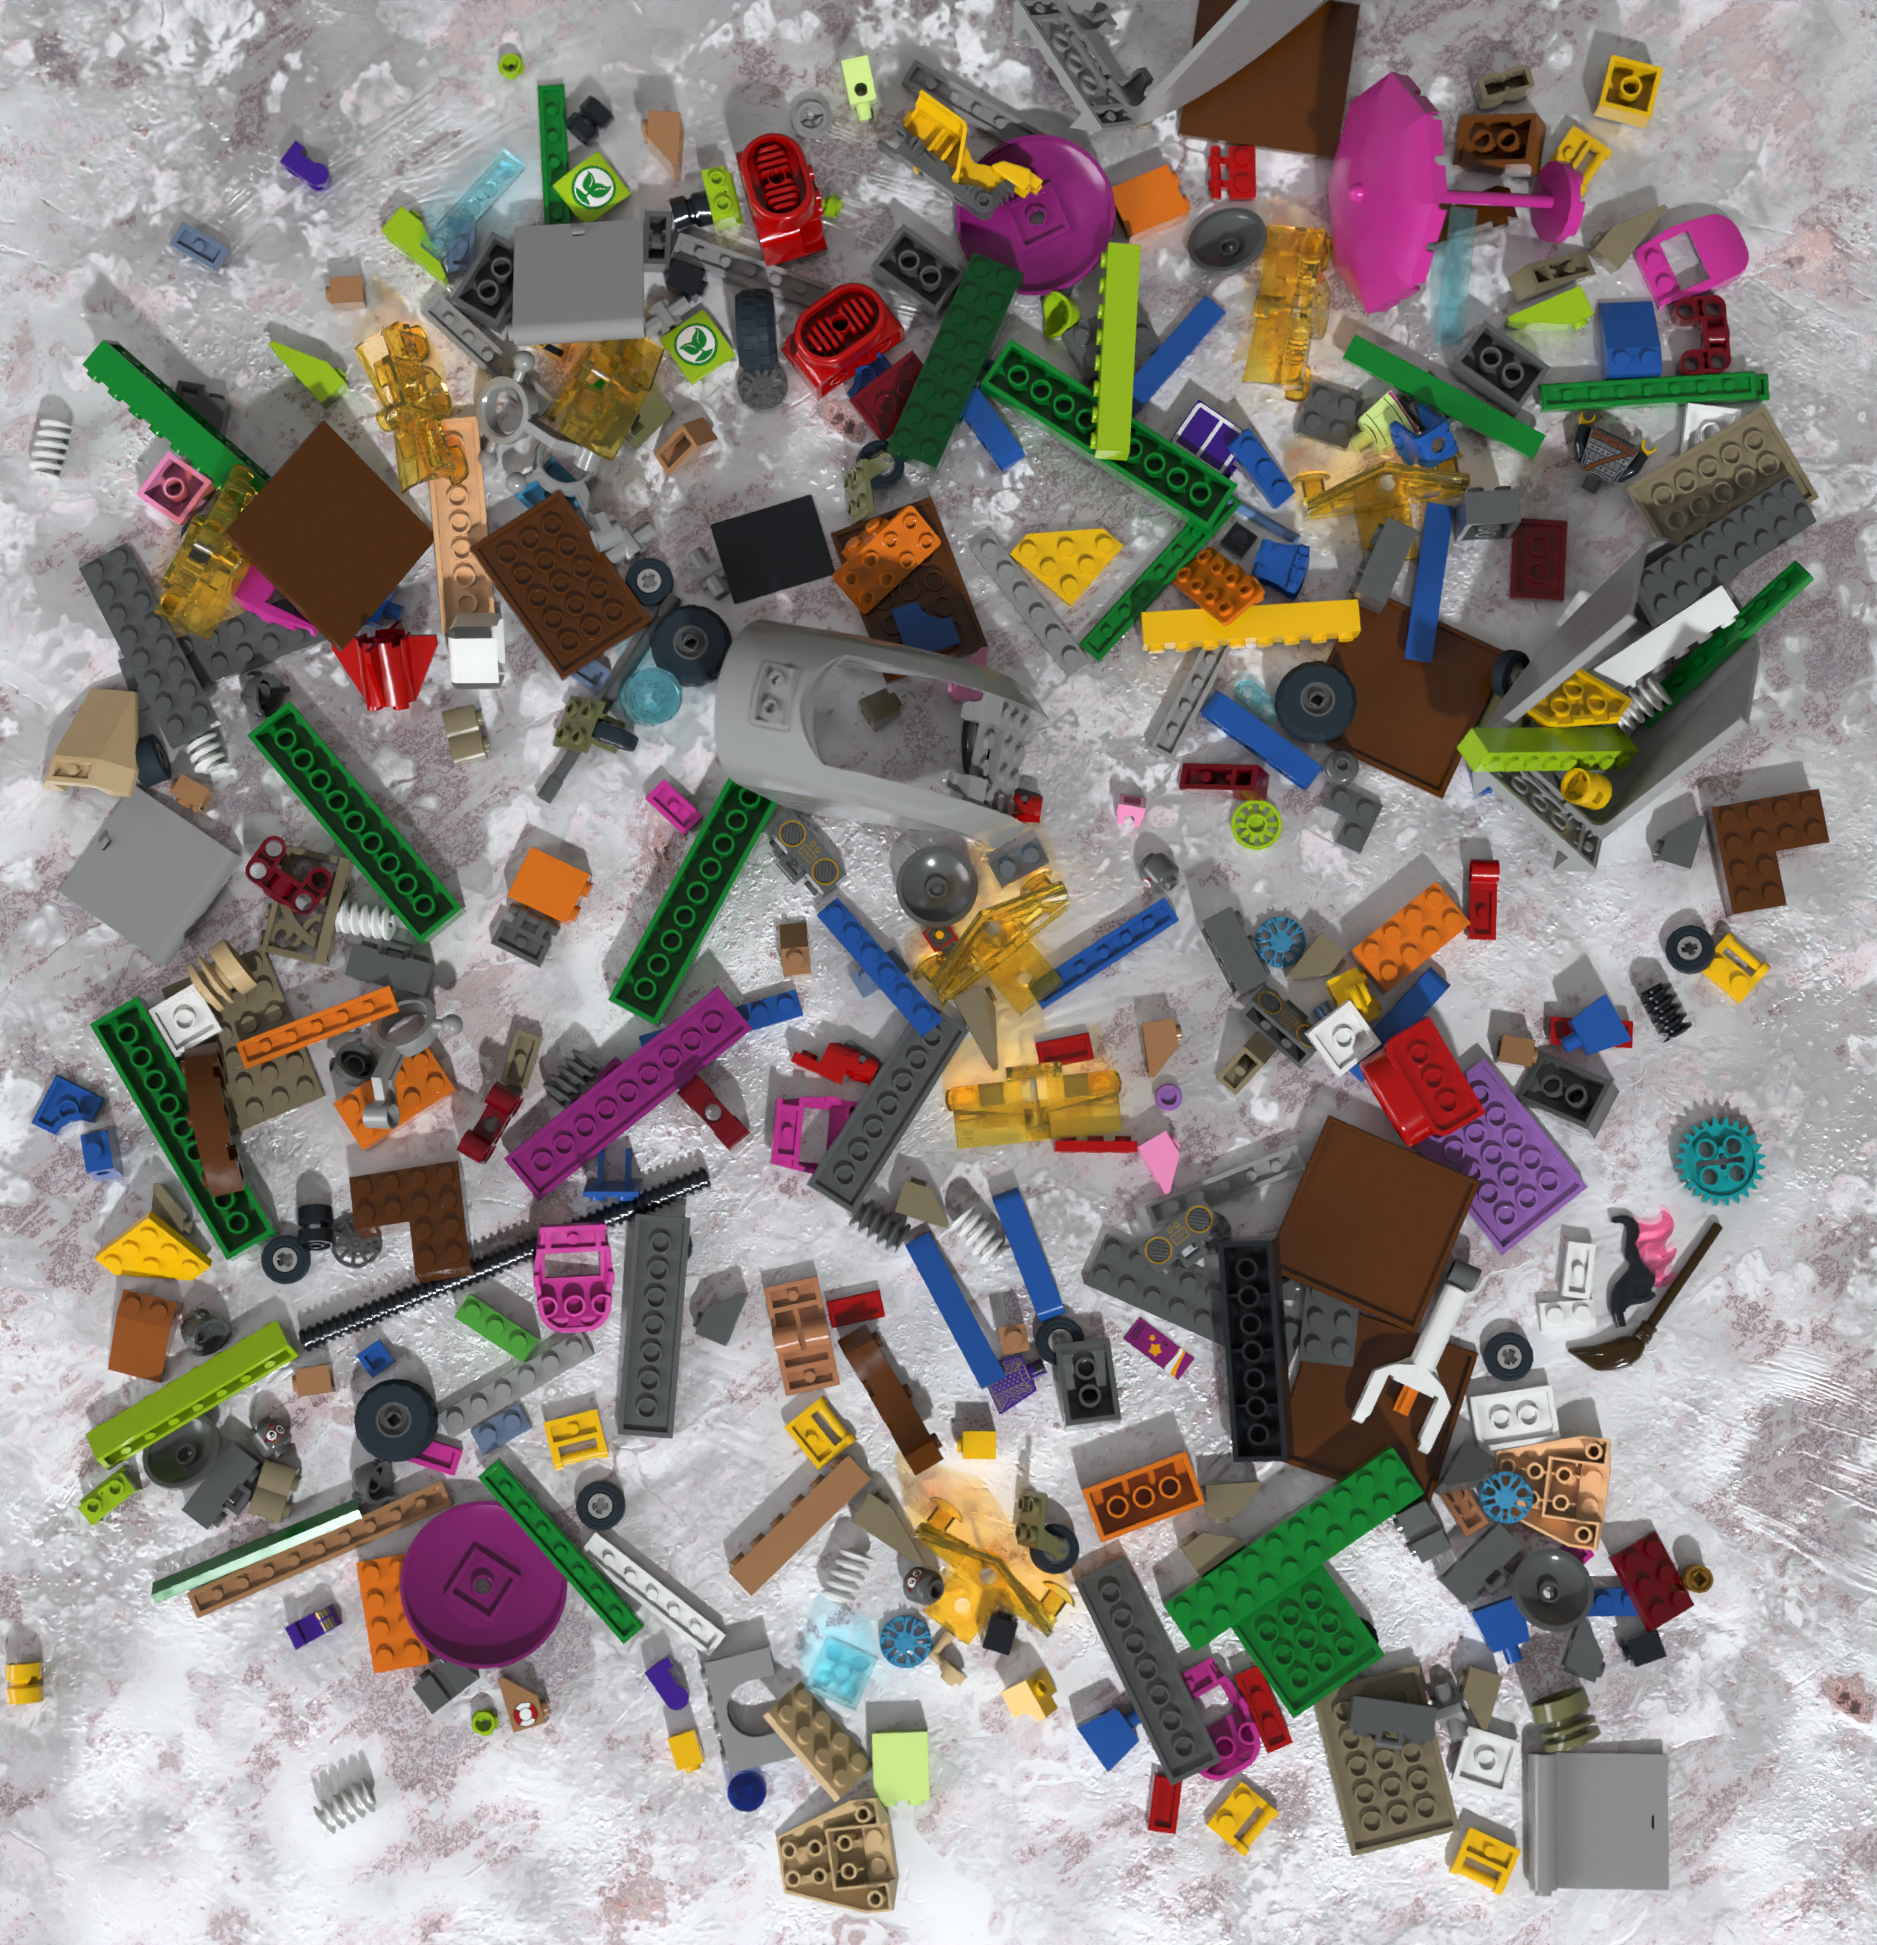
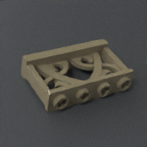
M287 845L285 856L278 866L301 884L307 877L308 872L302 867L301 874L295 875L293 873V865L299 859L308 860L312 865V869L318 867L317 861L335 864L338 867L337 871H330L332 876L330 895L323 897L319 902L327 907L326 914H316L310 917L303 927L297 921L293 911L286 906L279 904L275 900H273L272 904H268L265 913V919H268L266 930L261 931L259 937V945L262 946L261 951L329 968L338 933L335 929V920L339 907L343 900L346 899L354 864L347 858ZM317 873L311 878L312 884L319 888L321 883L322 887L327 884V878L324 874ZM281 911L286 921L279 922ZM314 922H320L322 925L320 932H315L313 927L310 934L307 932ZM281 929L286 931V937L283 940L290 939L294 933L297 935V938L292 945L280 947L275 940L277 932ZM302 941L317 950L315 956L294 951Z

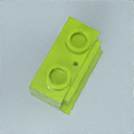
M723 165L701 170L715 231L743 225L744 221L733 174L729 173V170H724Z
M123 1465L79 1501L81 1505L78 1509L92 1526L98 1525L104 1521L102 1519L130 1495L139 1493L143 1488L125 1465Z

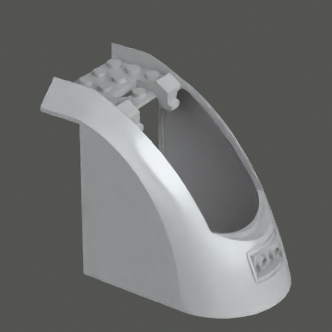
M1015 0L1012 41L1032 40L1045 57L1047 65L1052 68L1058 77L1060 85L1070 95L1074 106L1081 112V115L1069 128L1104 132L1142 125L1198 98L1264 53L1328 0H1238L1147 98L1144 92L1147 86L1153 82V77L1147 68H1137L1126 76L1102 39L1109 30L1114 29L1118 25L1112 15L1105 12L1128 0ZM1092 58H1096L1100 65L1099 68L1097 67Z
M1653 537L1647 540L1632 557L1574 612L1542 647L1503 697L1485 728H1510L1515 721L1629 627L1640 635L1653 628L1637 601L1643 568L1680 545V543L1664 537ZM1723 582L1720 585L1723 586L1738 611L1743 608L1742 604L1729 586ZM1718 626L1717 628L1712 630L1711 633L1714 634L1721 628V626ZM1756 633L1650 729L1644 723H1640L1629 736L1639 750L1632 759V763L1624 770H1603L1600 774L1607 777L1612 786L1611 798L1603 808L1592 810L1566 801L1560 790L1562 780L1552 771L1473 772V798L1488 786L1491 787L1492 792L1497 797L1503 798L1511 805L1512 810L1517 815L1523 816L1531 824L1532 828L1537 833H1542L1557 850L1553 870L1595 871L1603 839L1749 726L1760 658V648ZM1696 641L1688 646L1690 651L1678 659H1675L1673 656L1664 662L1666 664V667H1664L1666 675L1668 676L1703 643L1698 644ZM1538 779L1545 785V788L1537 782Z
M760 619L749 623L740 631L725 657L716 690L714 732L720 762L724 771L733 782L796 813L972 837L992 848L999 849L1028 827V825L1011 817L1015 806L1013 798L1015 789L1018 788L1020 782L1018 773L1020 763L1023 762L1025 757L1024 743L1026 736L1030 732L1029 718L1048 720L1049 718L1029 689L1012 678L991 669L898 643ZM835 667L944 680L983 693L982 700L963 702L961 718L964 720L979 723L969 775L950 771L947 787L963 795L962 800L915 786L825 764L818 749L815 736V709L823 683ZM781 677L780 683L776 685V679ZM775 704V710L770 713V707ZM988 749H990L989 759L986 760Z

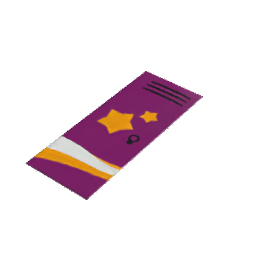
M1141 1317L1138 1318L1123 1338L1177 1380L1180 1379L1195 1359Z

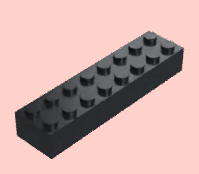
M1279 1235L1224 1237L1217 1243L1233 1462H1286L1294 1456Z

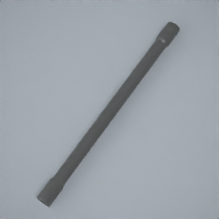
M669 592L656 610L652 623L648 625L600 699V701L606 703L603 714L607 715L650 649L655 626L665 614L678 607L682 602L674 594ZM567 750L554 772L547 778L536 796L551 804L562 787L563 781L580 757L581 752Z

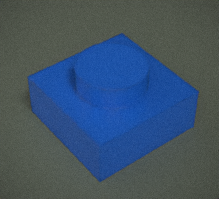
M381 1339L356 1355L372 1378L396 1362Z

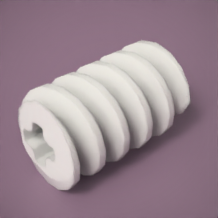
M44 419L40 421L39 425L45 430H38L36 434L42 440L34 442V446L38 450L31 453L32 458L37 461H30L28 466L37 475L61 480V477L54 472L55 470L64 469L57 461L67 458L60 450L69 449L70 446L65 444L63 439H72V436L65 431L66 429L74 428L60 421Z
M1648 678L1647 689L1639 684L1637 686L1638 695L1632 691L1628 692L1629 698L1633 699V701L1618 722V725L1625 734H1627L1626 726L1632 730L1636 728L1635 719L1640 723L1646 721L1644 713L1653 717L1655 715L1653 707L1662 711L1664 709L1662 701L1669 705L1672 704L1668 693L1658 681L1655 683Z
M207 731L185 743L189 744L186 747L187 753L193 754L190 757L191 763L197 764L194 767L196 774L214 773L229 766L228 762L220 763L219 761L225 756V753H216L215 751L221 746V743H212L211 741L217 736L216 732L208 733Z
M348 899L343 900L335 920L336 932L342 931L344 934L352 932L356 936L363 934L365 937L373 935L375 939L383 937L387 941L391 940L394 936L397 925L396 914H391L388 905L384 907L383 912H380L379 904H375L372 911H370V904L368 902H365L362 909H360L359 902L356 900L353 902L352 907H349Z
M974 1205L953 1222L951 1229L961 1228L958 1234L959 1239L968 1236L964 1245L966 1247L975 1245L971 1254L973 1256L982 1254L978 1261L979 1264L986 1262L990 1264L1008 1250L1010 1246H999L1003 1237L993 1238L996 1232L995 1227L986 1230L990 1221L988 1219L979 1221L983 1212L980 1210L973 1213Z
M850 1547L849 1549H840L839 1551L845 1557L844 1560H835L840 1569L830 1570L835 1580L826 1579L825 1581L831 1589L821 1590L826 1599L849 1610L851 1608L845 1602L855 1601V1597L850 1592H859L860 1590L855 1581L863 1582L865 1579L859 1572L869 1571V1567L864 1561L873 1562L874 1560L871 1556Z
M364 1778L361 1779L362 1788L360 1789L354 1783L351 1784V1794L342 1789V1799L339 1800L334 1794L331 1795V1805L322 1800V1810L313 1805L317 1820L327 1834H335L336 1827L340 1830L344 1829L346 1822L348 1824L355 1823V1816L359 1819L364 1818L365 1810L370 1814L375 1812L376 1799Z

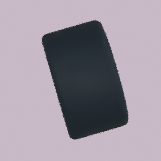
M154 734L140 738L136 745L135 754L139 768L138 779L141 784L148 788L171 778V767L158 738Z

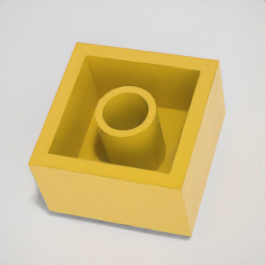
M1611 55L1605 67L1593 115L1646 128L1652 116L1664 68Z

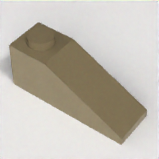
M1663 204L1616 225L1604 233L1599 231L1589 244L1592 247L1587 254L1610 274L1621 268L1668 207Z
M1586 250L1526 264L1508 277L1517 301L1521 302L1585 280L1596 273Z
M981 983L954 998L953 1002L991 1070L995 1072L998 1070L996 1012L993 1003L997 999L991 988H984Z
M879 1491L875 1495L869 1492L851 1521L921 1567L924 1560L896 1511L889 1505L891 1499Z

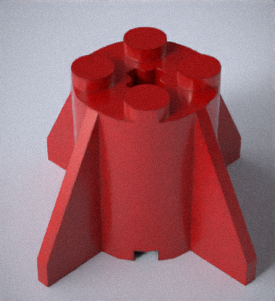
M396 621L389 629L375 630V636L368 637L367 633L355 636L342 651H338L331 644L333 652L363 696L368 711H378L383 709V707H393V710L400 711L408 709L409 703L417 700L437 649L438 641L437 634L411 635L408 632L405 635L402 621Z

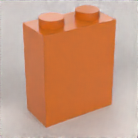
M1168 164L1112 187L1116 217L1128 244H1132L1188 219V210H1191L1189 200L1186 195H1181L1178 188L1180 186L1179 178L1175 171H1170Z
M530 847L507 896L520 904L569 926L571 921L576 922L582 910L579 904L583 897L587 898L594 883L591 882L592 877L590 874Z

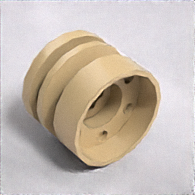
M224 938L209 948L214 960L213 962L209 963L202 956L197 957L202 970L192 962L186 965L191 982L198 993L218 1012L226 1009L221 996L230 1004L235 1002L234 996L230 991L232 988L245 995L258 985L255 976L244 960Z

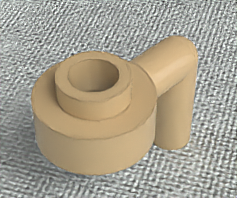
M947 1629L931 1648L928 1656L939 1666V1669L942 1671L940 1677L951 1686L955 1683L961 1686L967 1675L942 1655V1652L955 1638V1635Z

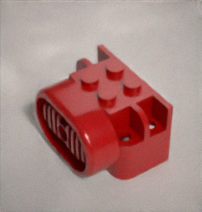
M767 133L753 139L745 147L744 151L736 152L735 156L740 178L766 267L828 250L820 216L824 215L818 187L816 188L812 165H807L801 146L793 138L785 134Z
M851 282L834 288L807 307L798 317L794 332L786 338L785 346L781 348V351L819 401L853 377L857 368L870 365L877 360L876 354L884 355L904 341L905 332L904 327L873 288L862 283ZM838 323L847 325V328L843 331H837L833 327Z
M1422 1017L1419 1021L1399 1031L1386 1040L1383 1049L1362 1060L1359 1064L1360 1070L1397 1134L1408 1147L1415 1146L1433 1134L1439 1136L1449 1135L1486 1113L1430 1017Z

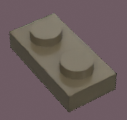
M516 1029L500 1082L525 1090L528 1089L543 1037Z

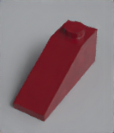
M1183 763L1179 789L1181 791L1236 800L1266 801L1270 775L1259 765Z

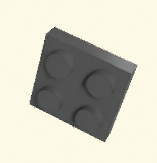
M1313 382L1295 434L1346 452L1364 399Z

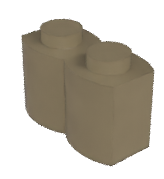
M1520 65L1508 69L1504 74L1496 72L1484 75L1477 81L1473 92L1478 108L1489 110L1500 106L1503 102L1514 103L1527 98L1535 83L1530 67Z
M471 704L442 711L454 765L460 766L488 759L487 752L491 751L488 736L482 735L481 726L485 725L482 710H476L475 705Z
M266 1459L248 1513L278 1523L283 1522L284 1518L289 1519L294 1503L290 1502L293 1491L298 1492L303 1478L299 1475L300 1468L272 1459Z

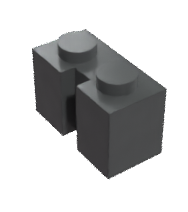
M1424 1494L1395 1513L1396 1518L1393 1519V1522L1400 1534L1405 1532L1410 1541L1406 1542V1545L1413 1558L1418 1556L1420 1561L1424 1563L1452 1548L1449 1538Z
M441 1658L437 1661L440 1667L433 1672L429 1668L415 1678L418 1683L412 1688L431 1714H434L478 1680L480 1677L474 1669L454 1665Z

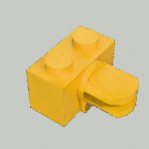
M1357 967L1324 983L1336 1008L1346 1000H1350L1366 1023L1381 1016L1379 1011L1382 1010V1007L1377 997L1370 995L1367 986L1370 984L1363 970L1359 972Z

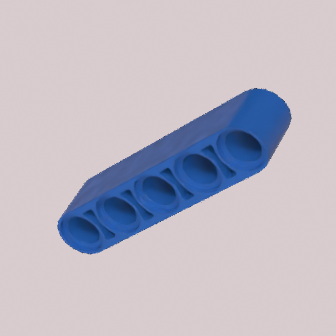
M977 387L963 420L1000 470L1005 472L1026 457V455Z
M1215 690L1199 712L1206 720L1303 790L1309 788L1323 769L1314 759L1220 691Z
M1430 966L1372 1029L1382 1044L1362 1060L1383 1049L1386 1040L1419 1021L1451 984ZM1359 1061L1348 1071L1362 1083L1365 1078L1360 1070L1359 1064L1361 1061Z
M1018 1187L992 1196L993 1203L1039 1322L1064 1314L1065 1310Z

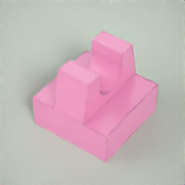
M1120 793L1117 823L1123 824L1126 816H1133L1134 826L1139 827L1144 818L1147 798Z

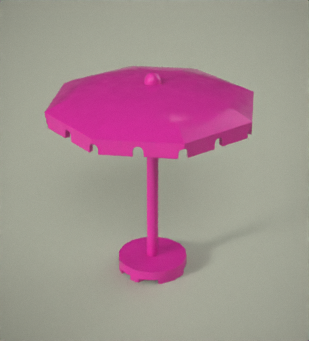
M1390 72L1350 102L1327 183L1334 270L1367 313L1386 312L1399 304L1400 300H1405L1421 289L1416 284L1425 283L1434 255V251L1426 249V246L1430 242H1438L1447 210L1439 209V203L1531 208L1533 226L1538 237L1546 243H1563L1569 236H1574L1577 233L1582 222L1585 202H1580V188L1583 182L1581 172L1575 171L1572 166L1573 163L1570 161L1555 160L1547 162L1540 170L1535 180L1532 194L1447 190L1446 166L1439 165L1435 161V156L1444 155L1442 120L1432 117L1437 116L1439 111L1426 96L1420 95L1421 90L1408 75Z

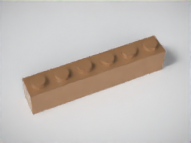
M849 1454L845 1458L839 1455L829 1465L832 1471L826 1477L820 1474L809 1485L812 1490L805 1497L799 1494L789 1504L793 1509L786 1516L780 1513L769 1524L772 1529L766 1535L761 1532L749 1543L753 1548L746 1555L740 1552L730 1562L733 1568L730 1569L729 1573L751 1596L872 1479Z

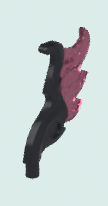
M1663 1209L1661 1210L1662 1220L1653 1225L1638 1223L1628 1215L1610 1218L1611 1223H1621L1626 1228L1624 1259L1628 1262L1627 1271L1615 1283L1610 1296V1315H1613L1615 1328L1626 1326L1623 1313L1626 1312V1308L1650 1301L1656 1296L1655 1292L1651 1291L1652 1287H1665L1674 1279V1272H1671L1668 1276L1664 1275V1270L1675 1258L1677 1249L1673 1248L1670 1252L1665 1250L1667 1239L1672 1235L1674 1229V1221L1672 1216Z

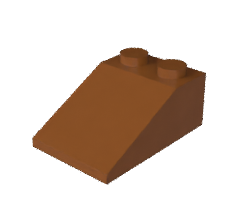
M1537 113L1460 115L1453 166L1455 168L1510 177H1537L1540 172L1547 126Z
M123 1289L116 1315L108 1370L162 1383L183 1303L132 1289Z

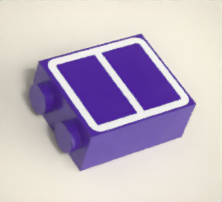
M1198 399L1170 441L1230 479L1237 467L1234 466L1236 459L1226 445L1241 433L1243 429Z

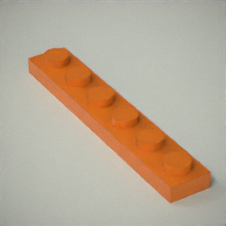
M389 985L235 1044L244 1068L250 1069L401 1011L392 986Z

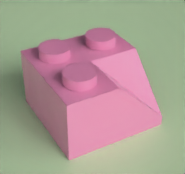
M167 451L136 495L157 512L182 526L203 510L217 491V488L212 485L211 480Z

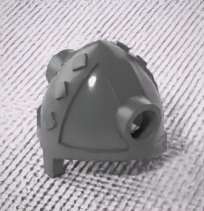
M260 670L247 673L248 679L241 691V701L257 717H270L277 711L282 702L284 692H289L290 687L283 685L273 674L262 673Z
M356 1038L355 1041L343 1045L336 1053L335 1058H331L329 1070L332 1073H336L346 1084L358 1086L371 1079L378 1061L372 1050L363 1044L362 1038Z
M203 1308L197 1309L195 1314L186 1318L180 1326L182 1339L188 1347V1351L195 1356H206L215 1353L228 1342L231 1335L230 1326L226 1321L210 1315V1312Z
M374 1459V1461L361 1465L354 1470L352 1474L354 1492L351 1496L356 1502L378 1505L388 1499H397L398 1494L393 1492V1471L389 1462Z

